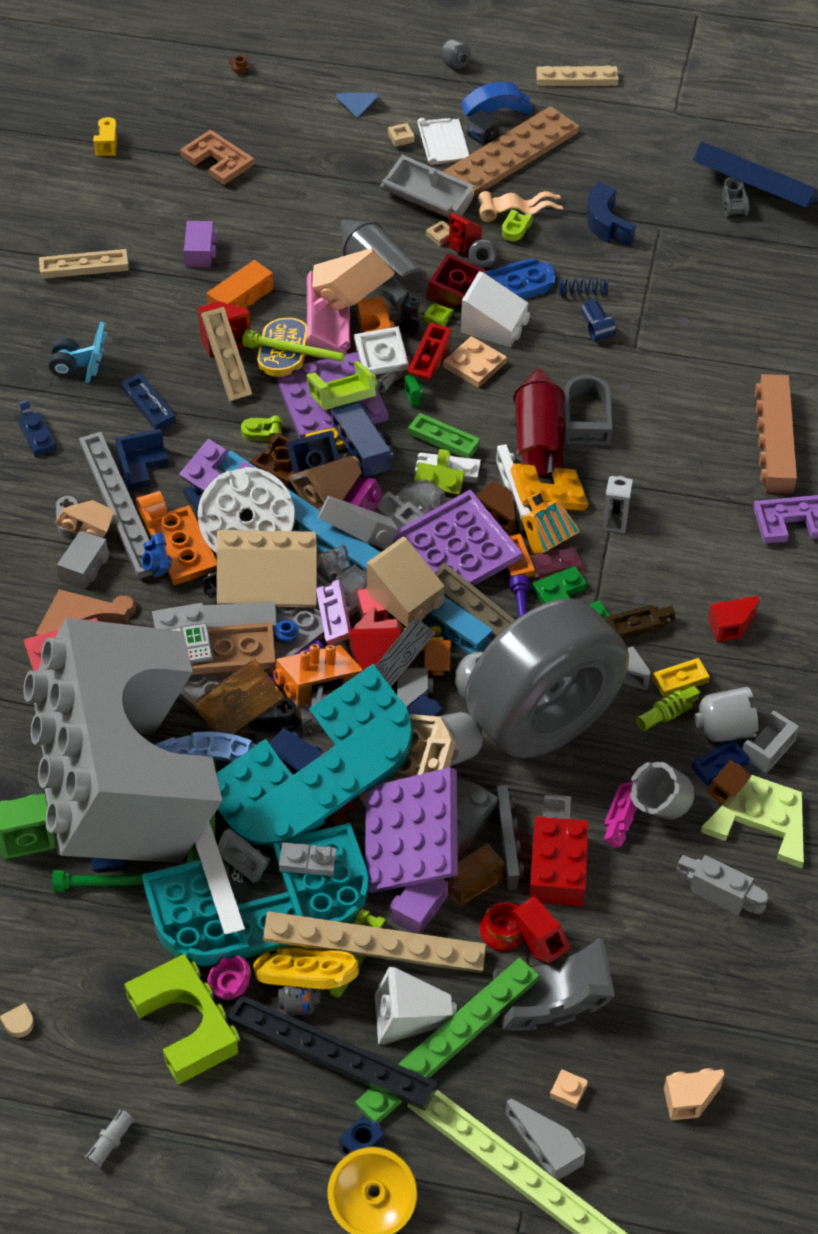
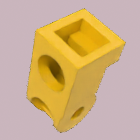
M109 117L102 118L98 122L99 136H94L93 138L95 156H116L118 138L116 121Z

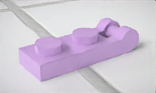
M338 579L333 581L330 586L325 587L323 585L316 588L325 640L329 645L349 639V629H351L344 596L345 588L342 581Z

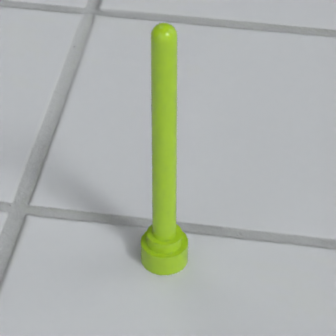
M246 329L243 334L242 343L244 347L255 348L261 345L339 362L345 360L343 353L263 337L256 330Z

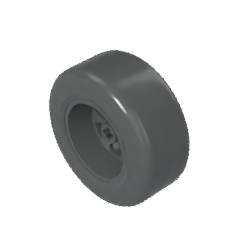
M560 599L545 603L513 621L484 650L475 664L467 683L466 705L468 711L492 741L504 753L510 756L532 758L552 752L582 734L612 703L628 671V648L620 635L586 602L576 599Z

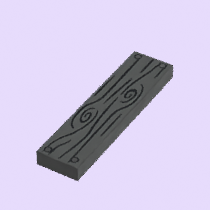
M416 617L375 666L390 687L394 685L435 634L434 631Z

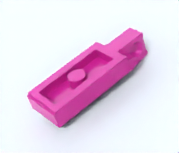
M633 781L619 785L604 823L607 827L604 840L613 849L621 847L626 839L625 832L629 830L637 809L630 797Z

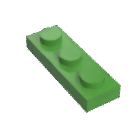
M421 413L418 414L408 427L409 435L463 458H471L480 446V438Z

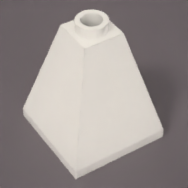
M389 967L375 993L378 1045H385L440 1028L456 1014V1003L451 1002L450 994L395 967Z

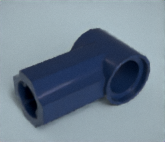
M594 299L587 300L581 306V313L588 324L591 339L596 341L615 336L616 325L613 318L606 316L598 301Z

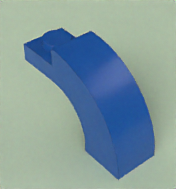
M494 82L481 86L471 92L461 102L467 117H471L481 110L490 114L498 109L509 108L527 115L533 110L528 95L523 92L519 93L517 85L510 82Z

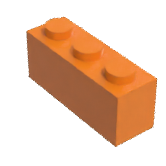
M253 260L206 293L207 304L221 301L247 308L274 289L273 272Z

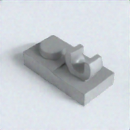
M232 829L223 832L218 844L221 857L253 883L260 881L271 858L263 856L259 849H254Z
M282 843L279 871L333 876L336 848Z

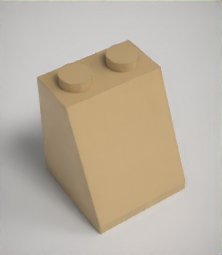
M404 536L367 562V594L406 627L415 617L422 621L433 609H438L443 604L444 584Z

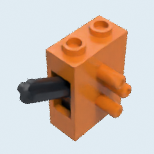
M312 644L309 652L302 651L297 655L276 659V670H274L273 675L276 684L281 686L287 697L291 698L296 706L311 703L312 707L363 670L341 645H328L326 648L320 649L319 645Z

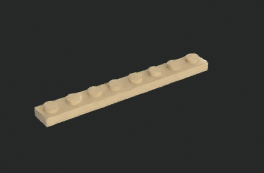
M267 911L263 941L322 950L344 951L354 955L482 973L486 946L484 943Z

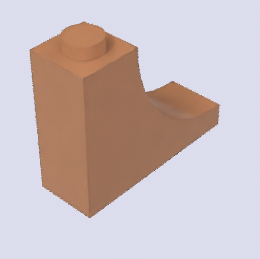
M59 589L35 635L60 629L65 618L82 620L97 618L99 622L129 625V610L125 606Z

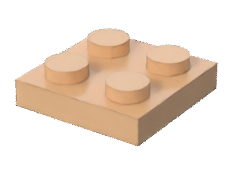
M471 336L443 361V367L479 388L506 364L507 357Z

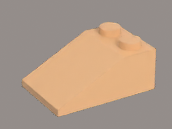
M373 248L314 265L312 288L322 298L328 300V304L334 310L344 309L345 307L355 305L394 276V271Z

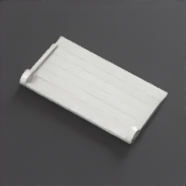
M424 118L418 119L419 130L430 165L455 163L469 156L459 119L446 118L425 121Z

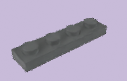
M508 785L497 786L496 797H498L497 812L507 890H518L519 879L524 878L522 862L518 863L517 856L521 854L520 841L514 838V833L518 831L517 818L511 816V811L515 810L514 796L509 795Z

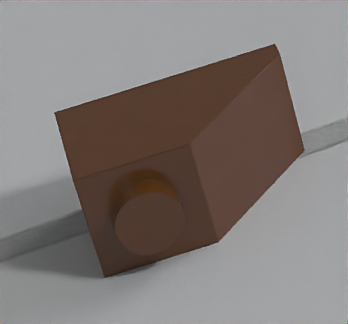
M493 480L476 497L502 529L512 536L515 531V511L512 492L506 486L500 485Z

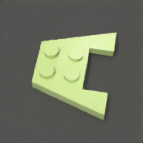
M751 775L745 787L727 808L722 805L702 826L701 833L723 841L727 840L734 821L784 838L777 859L800 868L803 867L802 792Z

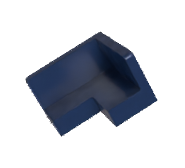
M161 429L115 438L117 456L127 490L151 486L147 469L168 464Z

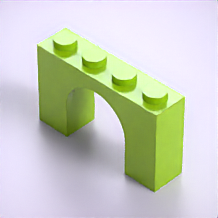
M185 954L124 984L127 998L139 1019L172 1003L192 1005L202 1014L203 1020L193 1034L163 1049L165 1064L178 1085L238 1054L237 1042L240 1041L235 1027L227 1025L225 1021L227 1017L220 1004L215 1005L212 1000L214 996L207 982H201L199 978L201 976L196 963L194 961L189 962Z

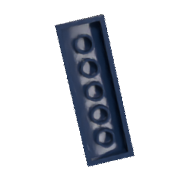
M700 142L692 160L803 207L818 202V190L815 187L705 142Z

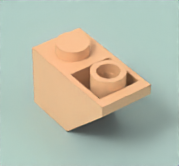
M91 500L65 507L55 524L75 534H78L81 530L103 538L108 531L115 510Z
M707 1068L697 1073L686 1074L685 1072H676L666 1076L664 1093L670 1120L699 1117L721 1088L724 1077L723 1069L714 1070Z

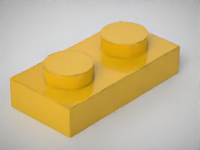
M699 658L654 672L652 677L663 698L679 689L682 692L692 686L697 687L709 683L710 678Z

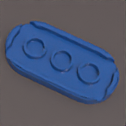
M538 259L523 260L488 270L486 275L522 299L550 291L555 284L556 278L554 268L545 261L544 263L539 262Z

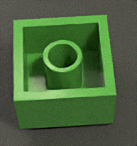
M45 793L0 802V850L3 860L56 849L53 833H49L46 827L47 802Z

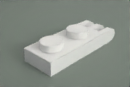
M419 453L414 472L415 475L418 462L437 466L438 455ZM450 456L447 468L464 471L463 482L477 483L480 460Z

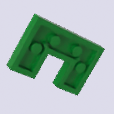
M575 566L532 583V590L542 605L555 600L570 599V595L583 591L587 587V582ZM599 600L589 604L605 621L606 617L610 616Z

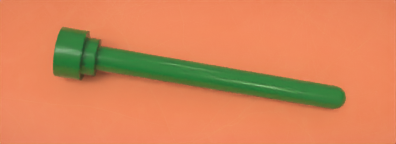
M53 870L52 876L53 892H64L65 889H70V886H143L141 875L70 876V873H65L64 870Z

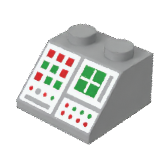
M202 603L152 611L154 628L184 632L191 664L213 661Z

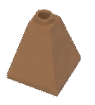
M349 456L292 474L288 478L300 498L320 511L328 495L343 500L362 473L361 463L356 457Z

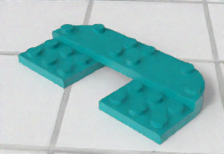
M374 664L309 708L311 714L335 746L296 774L291 775L266 739L216 773L222 797V803L218 810L231 829L248 843L255 846L260 845L273 848V842H282L313 832L325 823V818L366 789L369 791L375 785H379L387 780L405 763L411 751L412 722L405 704L399 699Z
M347 823L299 835L282 842H273V850L278 865L282 843L336 848L333 876L281 871L287 892L237 905L245 929L224 934L201 860L141 875L159 941L176 958L185 954L189 962L194 961L196 965L215 966L219 964L221 957L233 958L240 956L241 959L265 952L275 951L281 947L293 946L263 941L267 911L353 924L359 911L365 907L367 901L368 874L351 824Z

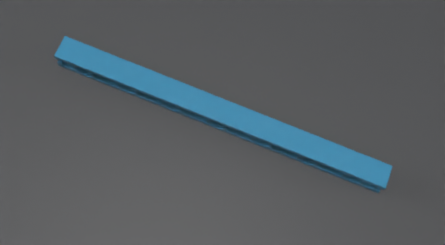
M231 450L217 469H220L221 471L218 472L223 474L229 470H236L243 461L253 467L255 466ZM287 489L295 509L293 531L316 532V549L367 584V562L381 552L351 534L319 519L320 511ZM445 596L443 604L438 609H433L421 621L430 628L440 626L441 636L450 640L451 643L467 654L484 652L492 642L489 637L493 634V629Z

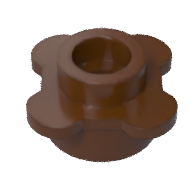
M238 55L229 59L234 73L244 74L251 68V63L248 62V56Z

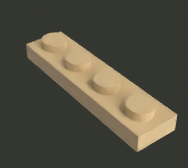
M617 66L536 67L537 86H618Z
M126 249L39 257L41 279L129 270Z
M224 307L203 312L201 317L229 402L252 395Z

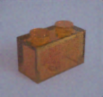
M489 844L484 845L458 862V876L444 878L448 882L449 894L460 906L503 879L504 861Z

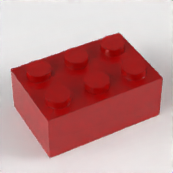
M535 816L529 899L534 896L541 903L583 906L589 821Z

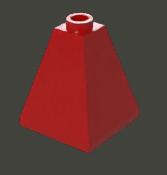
M400 628L349 629L351 657L362 670H365L372 664L376 666L400 636Z

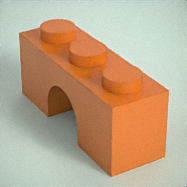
M384 297L362 299L357 303V317L361 331L370 332L394 328V322L389 321V318H391L390 306L385 305Z

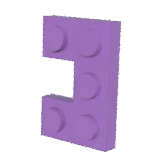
M208 438L179 475L183 480L204 493L208 485L221 475L216 469L226 458L228 452ZM243 461L237 469H242L244 467H255Z
M818 495L754 501L753 509L764 544L786 542L789 535L785 523L805 521L810 538H818Z

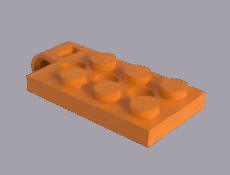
M160 491L136 498L140 516L150 537L156 533H163L165 536L166 552L172 559L170 570L167 573L173 586L217 572V560L200 532L199 523L190 505L167 512L165 501ZM170 521H174L177 523L174 526L166 525V523ZM178 538H182L183 540H185L182 543L174 542V540ZM187 555H190L191 557H194V558L191 559V560H183V559H182L184 556H187Z

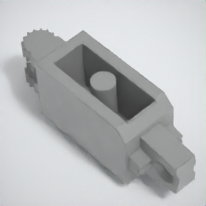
M684 855L680 858L676 871L684 875L686 880L691 882L690 889L695 895L736 915L740 914L742 908L754 914L765 912L768 894L761 890V888L753 885L754 878L706 855L702 860H695Z

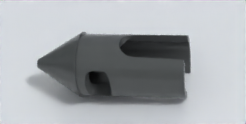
M345 219L341 221L343 256L373 248L391 269H394L401 276L417 272L422 278H427L426 272L383 230L379 223ZM392 276L376 288L393 306H397L398 299L403 297L407 291L395 276Z

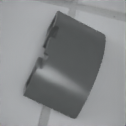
M597 938L588 947L565 959L542 966L531 967L539 975V981L500 1015L502 1030L537 1029L536 1024L554 1021L555 1026L576 1020V1014L588 1009L593 1013L610 1002L615 997L603 939ZM496 969L493 972V978L498 977L506 969Z

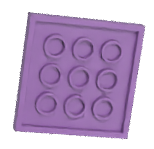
M358 352L346 354L345 360L342 362L329 359L303 364L298 371L297 369L292 370L290 375L275 377L299 438L305 437V434L334 428L332 425L331 409L323 410L310 396L306 375L315 372L325 383L355 375L354 362H360ZM375 387L376 396L360 400L358 403L362 408L366 409L368 418L373 420L374 423L388 421L389 414L377 387Z
M471 490L401 527L392 542L395 543L404 536L434 573L445 562L473 586L523 559L520 549Z
M449 767L375 785L369 791L366 789L365 866L368 874L369 893L458 876L456 769Z

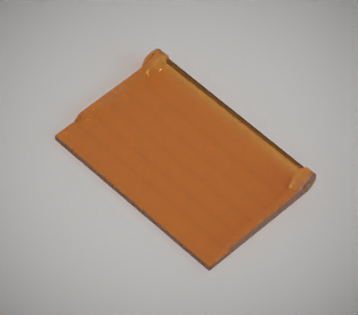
M253 658L200 698L194 700L192 705L214 732L233 735L285 696L260 667L256 659Z

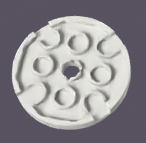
M244 467L224 472L208 485L199 502L198 522L205 542L217 554V530L293 531L295 509L290 493L277 477L262 469ZM246 509L253 512V519L247 522L241 521L240 513Z

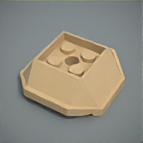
M409 714L413 726L411 751L402 767L381 784L450 767L456 742L443 718ZM365 790L364 792L359 794V797L366 807Z

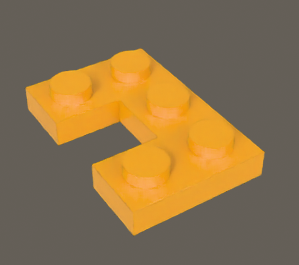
M513 463L510 468L522 505L530 506L527 498L538 492L541 493L545 503L558 500L565 509L585 511L589 505L576 470L555 468L552 472L555 484L540 483L534 465Z

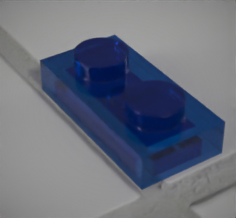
M732 740L693 761L692 769L708 786L730 760L743 767L749 764L750 757L735 740Z

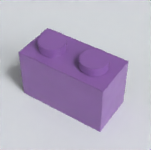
M187 221L184 245L185 267H212V258H216V245L213 244L218 241L217 230H213V221Z
M443 879L405 886L401 896L397 895L391 903L392 922L412 933L422 934L448 897V882Z

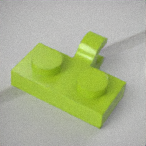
M439 449L437 466L418 462L413 485L460 495L465 472L447 468L451 453L448 450Z

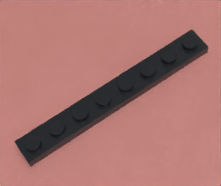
M241 995L227 1016L228 1022L423 1111L426 1110L438 1089V1082L246 996Z

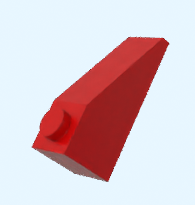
M430 322L407 374L430 380L443 363L450 348L451 328Z

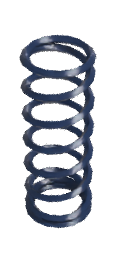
M569 278L566 279L565 286L564 279H559V295H565L567 283H569L570 295L572 296L575 282L579 296L583 282L586 296L589 293L590 283H592L593 295H596L598 282L601 296L604 295V290L605 296L608 295V279L604 281L603 289L600 279L597 280L594 288L592 279L589 280L587 287L586 281L583 278L579 288L578 280L575 278L572 289Z

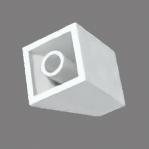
M479 271L462 300L461 333L511 348L514 341L520 338L523 325L526 326L529 321L530 313L527 312L528 302L485 273Z

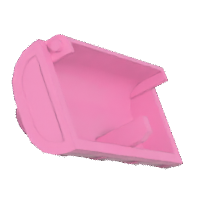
M310 271L306 279L307 346L336 351L346 355L347 350L351 347L350 306L334 310L328 304V300L322 298L312 288L313 272Z

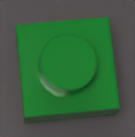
M407 375L405 376V394L411 408L420 406V396H423V388L421 383H417L415 376Z

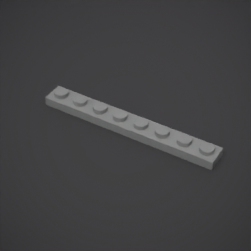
M102 432L79 438L80 446L106 506L115 510L112 519L138 579L152 575V571L144 570L142 567V556L145 552L143 544L150 540Z

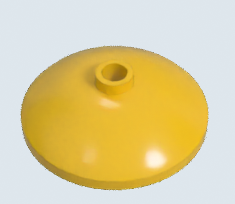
M367 1147L348 1154L337 1164L329 1180L328 1202L331 1212L336 1221L351 1234H394L408 1222L416 1206L417 1185L410 1167L401 1157L387 1149ZM371 1186H377L380 1189L379 1196L375 1197L370 1194Z

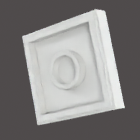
M399 327L354 334L360 363L367 367L372 374L377 375L409 369Z

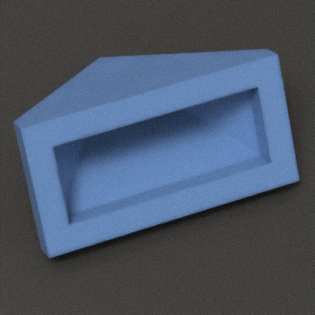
M336 93V99L358 118L377 99V93Z

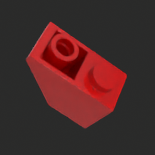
M451 213L449 221V248L466 257L472 244L482 239V226L465 217Z
M758 596L743 597L726 602L720 601L710 605L708 621L716 642L742 637L757 614Z
M533 896L512 910L534 958L551 963L571 949L561 925L536 897Z

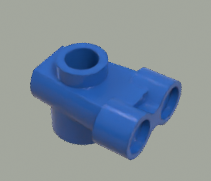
M163 533L152 535L151 540L143 544L145 552L142 556V567L144 570L152 571L153 575L157 577L163 576L170 570L169 568L172 564L171 556L167 555L165 546L167 544Z

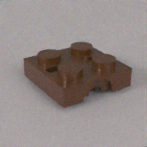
M276 433L270 439L266 452L263 451L261 455L256 454L250 463L258 469L271 473L289 489L292 483L288 477L294 474L286 442L293 440Z

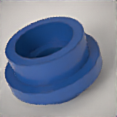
M282 620L275 625L274 635L281 643L289 644L298 637L299 627L294 621Z

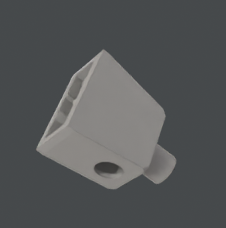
M624 476L609 477L601 530L625 533L633 483L632 479ZM620 507V514H614L612 508Z

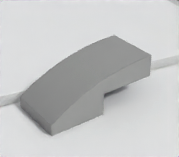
M390 491L382 497L381 502L374 510L376 513L390 517L398 528L425 515L409 501L404 504Z

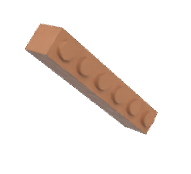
M761 374L760 383L755 385V397H759L756 403V414H760L757 420V431H761L758 438V448H762L759 464L764 467V469H761L760 481L765 483V493L794 494L797 474L789 375Z

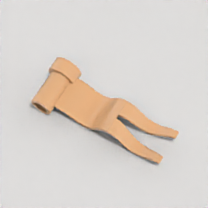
M488 191L479 194L480 218L485 222L495 220L497 213L511 208L519 209L523 214L534 215L544 207H553L558 210H563V207L551 201H542L533 207L539 200L545 197L561 199L560 195L546 191L539 193L531 200H523L515 193H508L497 198H492L491 193Z

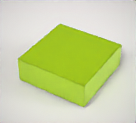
M433 302L423 315V322L445 326L453 316V310Z

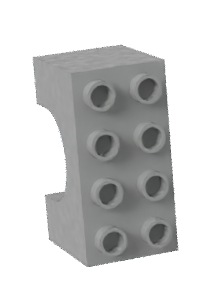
M65 618L56 637H48L44 641L41 651V665L37 671H29L27 673L23 693L25 701L34 703L36 714L31 723V740L33 744L41 745L43 752L38 769V781L41 788H49L51 798L46 811V827L49 833H57L61 856L182 863L222 803L212 757L172 753L153 745L140 735H154L193 673L183 631Z

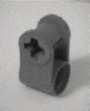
M733 177L726 179L722 194L725 216L730 217L732 214L747 216L749 213V201L743 182Z

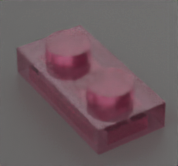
M575 546L529 556L535 569V580L546 578L574 566L578 571L582 569V563Z

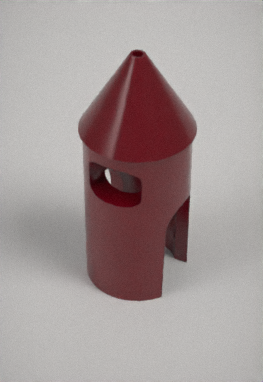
M536 369L513 395L517 431V455H522V464L535 466L538 477H547L552 475L555 468H563L565 394L541 369Z

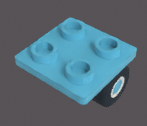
M100 322L93 346L80 349L79 344L75 340L67 337L55 340L52 347V356L49 360L50 371L59 377H70L75 373L76 366L87 368L86 383L90 382L91 376L96 377L99 363H96V361H101L104 350L100 345H104L107 332L103 331L105 323Z

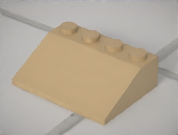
M217 530V605L275 601V607L316 608V532Z

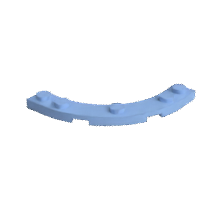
M195 732L190 736L177 739L175 737L169 738L155 746L172 753L212 757L213 760L232 763L256 745L251 740L237 735L221 732Z

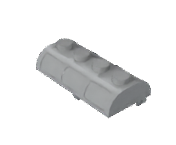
M404 155L399 158L380 185L381 189L449 219L451 213L462 216L474 195V185Z

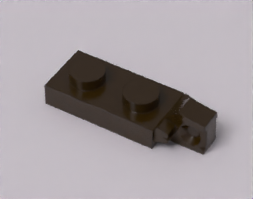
M651 604L607 616L606 622L622 639L661 629L667 624L675 622L676 612L672 605L659 609Z

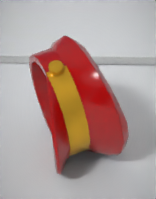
M501 902L487 909L486 915L480 922L479 930L482 940L489 947L498 951H510L516 949L524 942L525 938L512 912L513 909L518 907L517 905Z

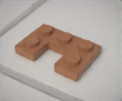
M209 130L180 149L181 157L193 165H197L209 156L218 160L217 164L209 168V175L223 185L254 165L253 157L212 130Z

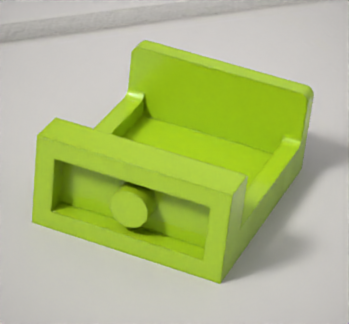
M356 361L354 362L356 373L352 376L326 383L315 372L306 376L310 396L323 410L376 396L375 387L378 386L375 374H372L367 367Z

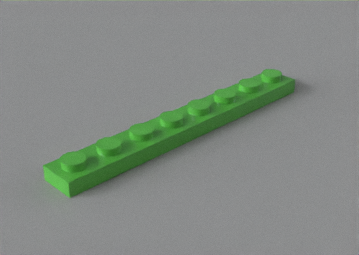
M519 957L404 1058L399 1065L430 1078L539 981V975ZM371 1087L355 1102V1105L370 1121L374 1120L379 1123L403 1101Z

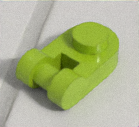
M511 210L503 223L502 236L509 241L521 239L527 228L531 226L533 216L529 214L522 215L519 214V211Z
M272 416L270 419H246L241 424L242 437L248 441L269 442L276 433L282 435L280 429L283 427V418Z

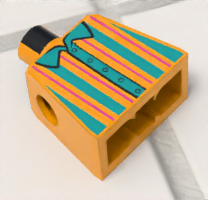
M540 492L527 498L533 511L524 515L522 521L533 554L544 553L580 532L558 500L545 503Z

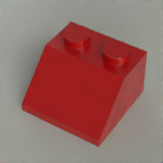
M221 301L197 307L200 340L209 357L214 356L201 314L224 307L238 349L244 347L242 339L245 330L251 329L250 312L248 309Z

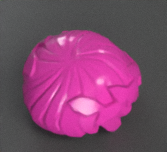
M240 956L233 958L221 957L219 964L211 968L207 983L216 996L225 1000H234L244 994L249 985L250 966Z

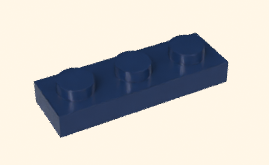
M142 374L121 382L122 390L154 430L164 428L176 422L174 413Z

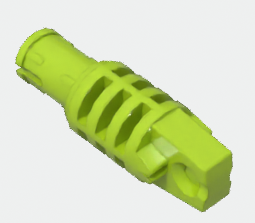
M695 686L682 692L680 689L673 692L666 698L656 702L653 709L638 716L636 719L638 727L642 731H647L660 722L667 723L671 719L685 713L693 707L692 704L698 700L700 692Z

